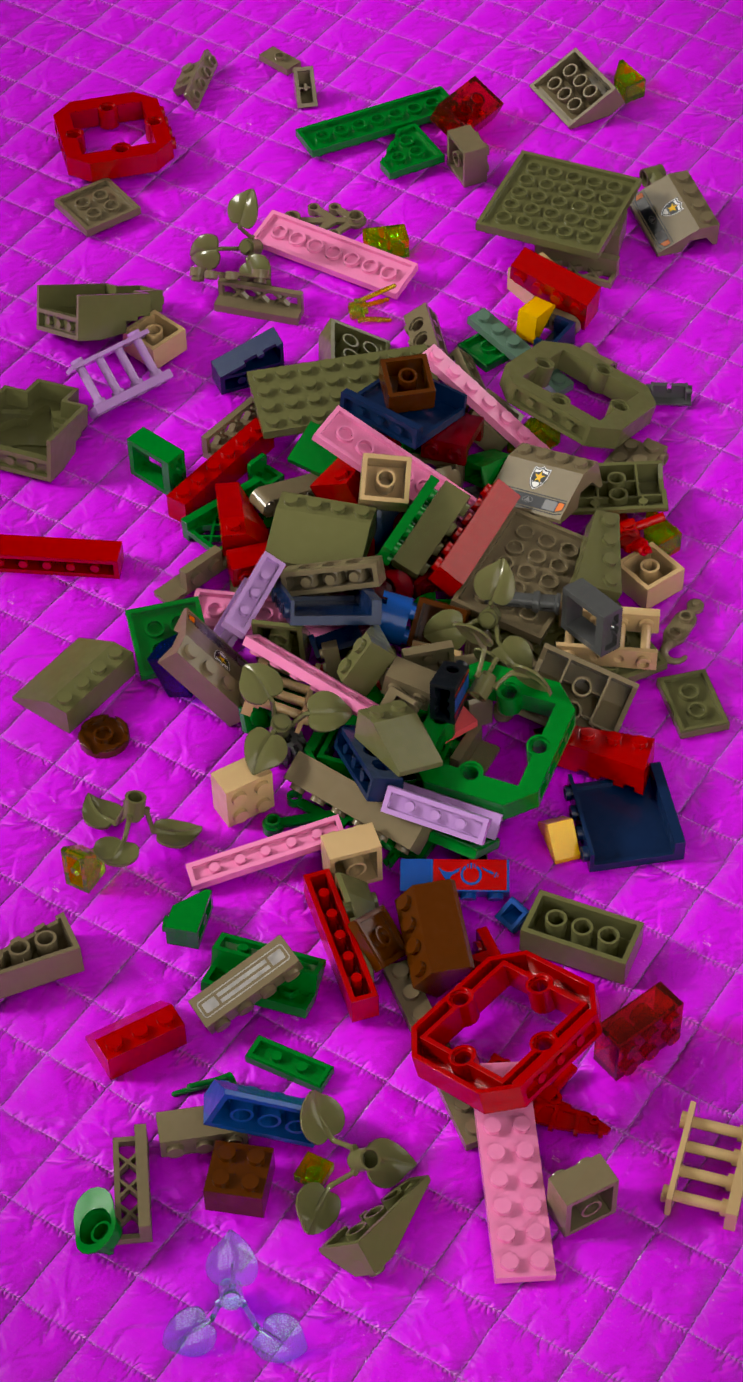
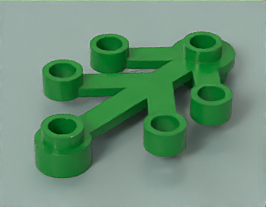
M290 790L287 793V804L293 808L297 807L307 814L280 817L274 813L268 814L262 822L263 833L270 837L284 832V828L306 825L336 814L331 812V810L320 808L303 799L300 793ZM346 815L344 819L340 817L343 828L347 825L353 826L352 821L354 818Z

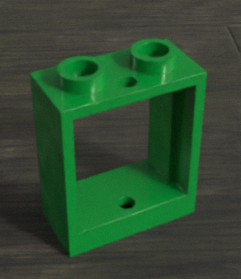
M142 427L127 438L131 474L165 495H168L187 478L183 450L145 427ZM149 457L161 463L162 468L151 462Z

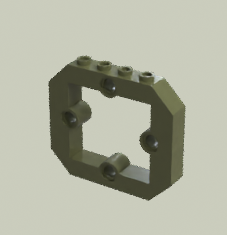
M539 342L505 364L499 383L509 404L581 445L588 447L616 449L650 424L657 405L647 385L569 343ZM558 369L587 385L591 391L612 399L605 417L598 420L572 405L571 400L566 395L551 393L544 388L549 385L553 371Z

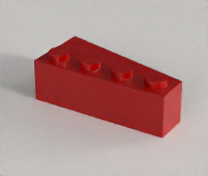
M526 247L523 248L512 263L510 279L534 296L555 304V308L574 315L580 321L581 329H586L598 312L600 286Z
M381 433L382 435L396 443L398 446H402L401 442ZM337 458L310 485V488L315 497L358 504L361 473L340 458Z
M575 726L557 766L574 772L579 770L586 771L589 777L598 780L600 777L613 780V785L621 788L624 785L634 787V792L643 795L649 778L650 763L654 761L655 738Z

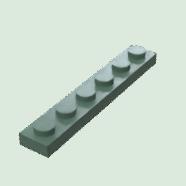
M482 308L468 316L467 324L500 352L504 353L510 360L531 348L529 344L487 309ZM555 369L549 385L544 389L551 393L566 394L574 389V382L560 370Z

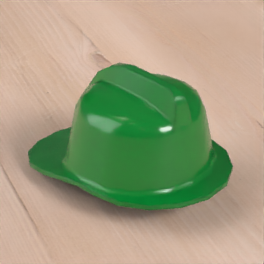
M90 1188L81 1195L74 1209L76 1246L83 1254L105 1253L112 1255L114 1254V1247L121 1239L122 1226L115 1214L112 1195L105 1188Z

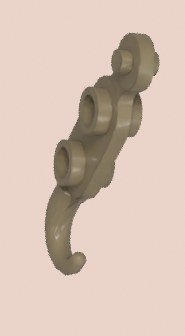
M700 599L689 600L687 602V610L678 612L664 630L663 642L659 652L667 660L668 664H681L688 658L687 655L673 658L668 653L672 648L682 644L696 626V615L704 610V603Z

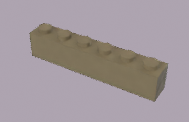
M300 750L283 777L291 782L289 788L301 795L307 791L312 794L310 800L324 807L325 803L333 806L331 812L336 815L339 814L343 819L346 815L354 818L352 824L355 826L372 822L380 840L387 843L391 839L396 842L394 848L406 855L411 851L419 856L428 841L430 832L434 830L381 812L383 802L366 801L355 781Z

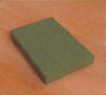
M705 669L657 678L656 685L680 739L729 730L730 722Z

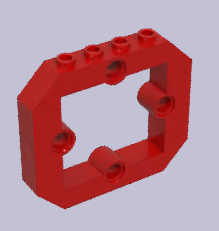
M129 92L69 102L53 115L55 132L68 175L96 182L104 178L114 179L157 172L174 158L173 149L177 148L176 140L172 135L168 118L165 116L164 107L159 105L157 98ZM144 120L148 144L131 146L128 143L120 142L114 144L111 150L85 154L86 144L83 128L100 126L103 129L109 130L118 127L121 122Z
M528 950L487 957L411 1027L412 1059L418 1077L483 1114L527 1107L602 1034L600 1004L595 985ZM508 986H512L528 994L532 1010L536 1013L546 1014L557 1009L568 1016L551 1032L542 1031L535 1034L529 1043L531 1051L502 1078L480 1065L474 1047L460 1045L450 1049L445 1045L464 1027L475 1024L479 1019L480 1012Z

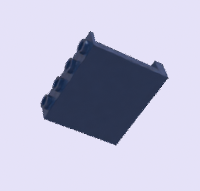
M377 379L358 393L348 388L341 392L340 406L373 429L413 449H417L465 415L467 395L433 379L436 389L434 408L396 413L386 408L380 380Z
M280 580L276 581V588H272V602H275L276 608L279 609V612L282 613L283 618L287 620L290 626L381 625L382 599L372 588L354 589V595L291 596Z
M661 762L650 763L649 778L643 795L634 792L635 788L624 785L623 788L613 785V780L610 779L574 784L572 774H568L567 785L563 786L565 801H570L569 815L576 822L577 841H581L582 844L580 847L582 862H587L589 872L684 859L686 841Z

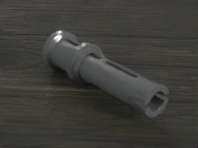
M537 590L534 593L515 592L513 599L504 606L532 609L534 613L539 611L554 612L555 615H559L561 593L556 595L542 594Z

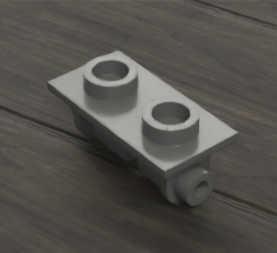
M651 382V384H646L657 405L691 406L692 385H688V383H672L671 389H667V383Z

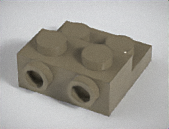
M629 438L617 447L603 463L662 460L663 466H665L669 459V454L667 453L668 446L649 438L643 443Z

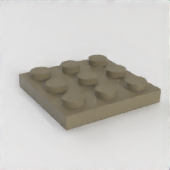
M110 178L100 179L54 199L55 207L87 237L141 214V207Z

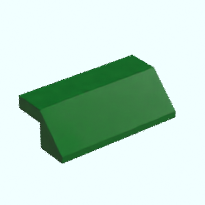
M222 932L212 947L211 966L201 980V990L203 991L266 944ZM293 951L304 967L300 970L299 976L291 982L285 981L277 987V991L267 999L262 998L253 1005L306 1019L315 1003L326 960Z

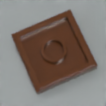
M383 904L347 924L375 973L406 955L402 935Z

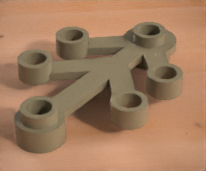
M318 203L309 204L308 215L313 217H301L300 213L294 210L285 213L310 224L319 225L318 227L326 230L335 225H340L336 229L329 230L340 235L351 228L359 229L366 224V217L362 211L352 210L349 212L342 208L339 203H331L329 205V212L321 208Z
M190 267L189 273L191 281L204 282V279L217 280L220 277L226 280L237 281L240 279V281L266 284V280H271L269 270L252 269L251 274L235 271L218 272L207 270L204 267Z

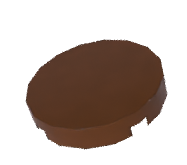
M98 715L88 719L83 723L80 733H78L81 749L87 755L94 758H110L120 754L128 746L130 739L127 723L119 717L115 716L113 718L109 717V715Z

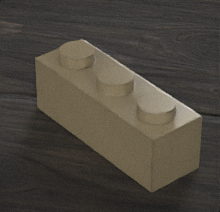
M337 640L321 643L322 649H319L321 659L324 658L325 663H322L324 672H328L329 676L341 682L336 672L341 662Z

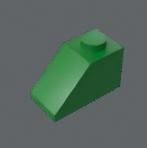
M203 890L172 906L169 916L164 917L162 931L166 932L167 944L199 949L213 909L212 890Z

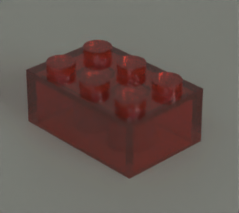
M474 76L440 102L430 120L446 135L448 130L469 124L478 132L496 117L504 103Z
M660 981L601 1022L602 1034L595 1040L593 1059L616 1081L624 1075H631L638 1065L646 1060H652L662 1048L667 1045H673L680 1038L684 1003Z

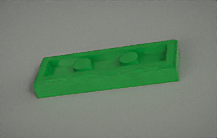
M258 1035L245 1055V1062L310 1090H317L322 1093L334 1074L333 1066Z

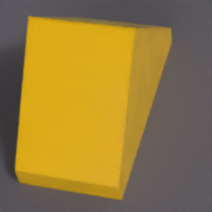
M537 296L518 310L516 334L521 339L533 344L534 339L541 336L556 305Z
M559 816L538 821V827L555 865L580 859L581 855L573 818Z

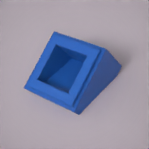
M512 896L494 917L510 932L515 934L521 930L530 910Z

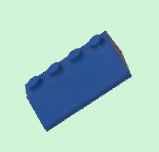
M214 1079L204 1094L203 1125L311 1148L315 1146L304 1136L300 1125V1111L305 1098Z

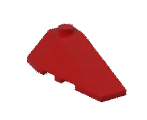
M239 482L216 483L215 492L223 556H226L225 550L267 542L269 530L254 506L250 503Z

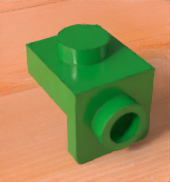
M264 453L259 454L247 464L248 480L257 476L262 480V486L285 480L284 474L267 465V456Z

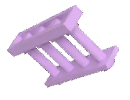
M148 328L141 332L139 329H136L127 334V339L84 360L82 357H79L70 363L71 367L66 371V374L70 375L77 371L94 401L92 403L94 407L88 411L92 420L168 382L174 377L170 368L163 372L157 368L142 339L149 333ZM133 343L150 372V378L145 381L138 377L123 349ZM113 353L116 354L131 381V388L124 390L123 387L119 386L105 357ZM94 362L99 366L113 392L111 394L113 397L107 400L105 397H101L85 368Z
M267 551L262 554L249 578L244 577L213 629L231 648L238 637L243 639L251 626L252 619L256 618L286 566L285 563Z
M404 782L403 789L388 785L381 807V812L479 845H484L486 838L496 840L503 819V814Z

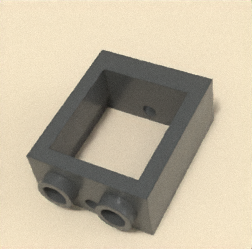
M584 578L564 586L561 627L600 657L618 649L621 640L623 608ZM583 608L596 617V626L582 616Z

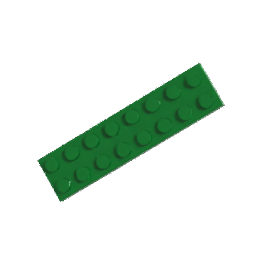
M439 86L295 129L296 137L314 158L395 134L398 128L416 123L420 126L443 118H449L459 114V106L444 88Z

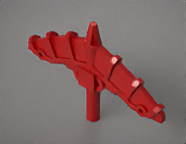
M661 512L639 521H635L634 518H628L627 513H616L620 517V547L624 549V552H637L641 556L653 553L648 540L641 537L639 531L666 521L664 513Z
M493 1053L488 1063L511 1061ZM571 1063L533 1100L536 1124L548 1127V1131L551 1132L553 1129L573 1132V1136L576 1137L579 1133L598 1135V1138H603V1135H608L611 1131L609 1126L600 1121L597 1116L591 1115L586 1111L574 1109L572 1105L562 1101V1095L559 1091L578 1070Z

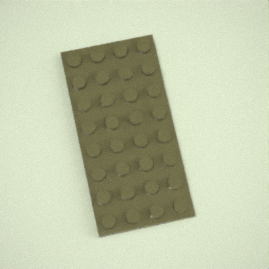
M426 344L247 371V381L263 439L302 434L310 421L322 425L338 405L340 406L341 392L348 388L358 393L379 379L380 359L422 354L427 350ZM431 372L433 379L438 381L437 376Z

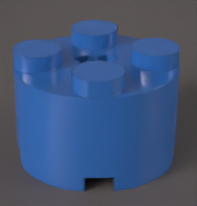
M384 590L383 597H386L387 600L382 598L381 625L379 626L390 644L401 646V643L407 644L410 633V626H407L408 619H414L417 603L413 602L412 597Z

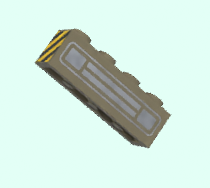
M279 935L188 1002L211 1034L216 1031L219 1033L227 1029L231 1024V1020L235 1017L249 1013L254 1008L253 1004L262 998L267 999L277 991L279 985L285 981L291 982L297 978L300 970L304 967L284 938Z

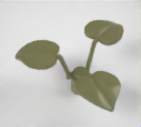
M248 189L235 195L229 201L227 208L230 221L237 223L238 229L248 238L243 239L239 246L218 247L219 240L216 235H200L193 242L190 250L191 259L198 267L213 270L220 263L221 256L219 251L238 250L247 256L245 258L246 263L240 266L239 272L251 274L252 269L269 270V276H271L270 262L266 256L261 254L263 251L262 242L259 239H254L255 236L244 229L252 228L258 217V201L255 190ZM266 280V284L263 285L272 286L271 280Z
M501 558L477 573L474 579L475 592L479 598L489 600V606L480 612L478 618L464 624L474 625L479 623L483 628H493L498 647L494 648L491 653L506 661L511 667L513 664H519L533 669L532 649L524 638L512 635L505 638L503 643L500 639V626L498 622L501 619V612L493 602L501 606L507 605L513 599L516 591L513 571L506 559ZM445 609L436 613L427 622L423 632L424 637L431 643L452 640L454 649H460L467 639L456 626H453V622L463 623V615L455 609Z
M453 622V626H456L467 640L480 646V648H474L473 650L479 663L474 674L475 680L468 690L472 697L481 702H486L492 690L497 691L499 686L511 676L517 677L522 683L533 689L548 692L550 696L552 695L550 686L539 673L519 664H513L511 667L506 661L488 651L487 646L492 647L494 643L484 631L469 624ZM484 661L491 663L488 671H482ZM496 664L513 669L495 682L497 678L492 672Z
M249 663L242 667L239 690L244 700L253 705H262L269 700L272 711L269 731L263 727H256L248 733L244 742V756L252 775L274 768L285 760L288 752L285 738L288 737L291 727H296V724L305 717L309 716L308 725L312 730L326 733L346 724L353 714L352 709L338 695L330 691H319L308 699V711L291 720L288 715L277 713L273 697L281 694L283 691V680L280 674L272 667L261 663Z
M131 790L125 794L123 807L117 803L95 797L90 793L86 795L82 807L84 822L95 829L105 830L111 825L116 827L126 819L121 840L116 837L107 836L98 839L94 844L93 852L95 857L101 863L113 867H125L137 860L139 856L138 845L126 841L131 823L139 822L144 815L146 816L151 833L157 834V842L169 848L179 849L190 845L202 832V826L174 819H160L153 824L150 807L146 806L147 797L138 790Z
M317 1090L310 1091L302 1104L300 1111L302 1132L314 1145H321L329 1139L331 1143L349 1149L350 1153L347 1157V1164L351 1170L327 1184L325 1188L319 1182H310L299 1190L295 1202L296 1212L301 1226L307 1235H315L325 1231L337 1219L341 1209V1200L338 1195L330 1192L333 1187L353 1176H357L360 1172H367L369 1180L376 1187L383 1189L391 1188L398 1184L417 1165L412 1156L403 1147L390 1139L377 1138L371 1141L367 1147L358 1148L356 1144H350L335 1138L334 1135L340 1133L344 1127V1111L334 1098Z

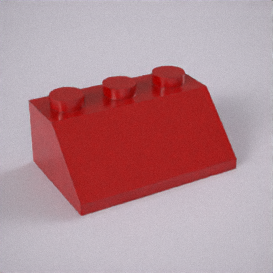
M161 1000L85 1036L86 1041L110 1080L187 1044L184 1022L171 1003Z

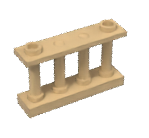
M560 602L559 626H561L562 602ZM621 606L623 613L620 647L603 657L598 656L584 644L574 643L575 637L566 630L564 642H556V647L598 666L656 670L658 649H650L651 633H659L660 609ZM583 608L582 616L596 626V617ZM626 631L641 632L640 648L625 647Z
M258 659L257 663L272 667L267 659ZM316 662L315 667L320 670L321 664ZM272 667L279 673H282L287 676L290 675V673L285 671L284 669L280 670ZM281 676L283 688L305 695L304 698L283 690L281 694L273 697L301 707V710L275 701L277 713H284L290 718L296 719L303 712L308 711L307 701L312 696L313 690L310 689L309 684L306 685ZM245 700L241 714L250 717L253 708L259 709V707L271 711L270 701L267 700L262 705H253ZM309 716L297 723L295 733L300 734L302 726H308Z
M691 1101L688 1112L682 1111L679 1128L683 1129L670 1185L664 1184L660 1201L665 1202L664 1215L670 1216L673 1202L682 1203L720 1213L719 1216L725 1217L723 1229L735 1232L743 1198V1125L740 1124V1127L695 1117L696 1102ZM695 1128L737 1138V1142L742 1143L741 1149L731 1151L689 1141L691 1129ZM688 1152L730 1162L731 1166L736 1167L735 1174L729 1173L726 1176L683 1165L685 1153ZM679 1177L725 1187V1191L730 1192L729 1199L723 1198L721 1201L676 1190Z

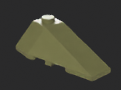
M341 872L335 873V885L350 922L379 907L377 895L375 892L370 891L367 882ZM361 949L374 983V969Z
M429 1175L412 1177L405 1180L381 1198L383 1205H378L369 1211L365 1210L358 1215L361 1219L359 1223L350 1229L344 1226L319 1248L320 1253L355 1277L365 1275L374 1277L383 1272L385 1269L384 1265L394 1256L431 1181Z

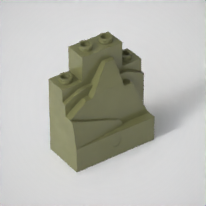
M109 283L37 285V330L76 341L103 340L124 334L129 323L138 321L139 316H150V312L153 310L162 312L164 304L163 290L143 285L118 286Z
M37 379L26 390L7 385L0 389V470L47 482H52L63 471L76 452V441L82 436V431L88 426V405L79 403V388Z

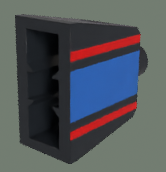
M443 661L430 681V719L455 725L469 690V665L465 661Z

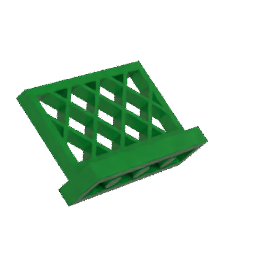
M255 476L241 484L248 498H250L251 493L256 488L262 486V480ZM216 499L181 519L183 537L188 541L194 539L206 550L214 546L213 542H221V535H215V531H220ZM258 513L261 519L264 520L263 522L267 529L270 528L273 517H265L263 514ZM207 531H211L210 535H201Z

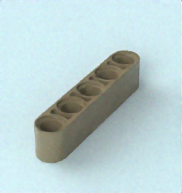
M309 473L258 487L251 493L249 501L265 517H273L282 491L315 497L310 485L319 476Z

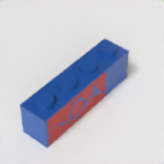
M400 859V895L412 885L453 879L455 880L458 897L462 901H475L476 897H487L488 901H503L504 897H509V860Z

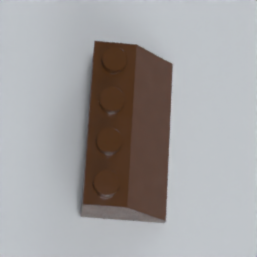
M453 879L412 885L395 899L412 986L414 989L436 998L440 997L475 969L455 880Z

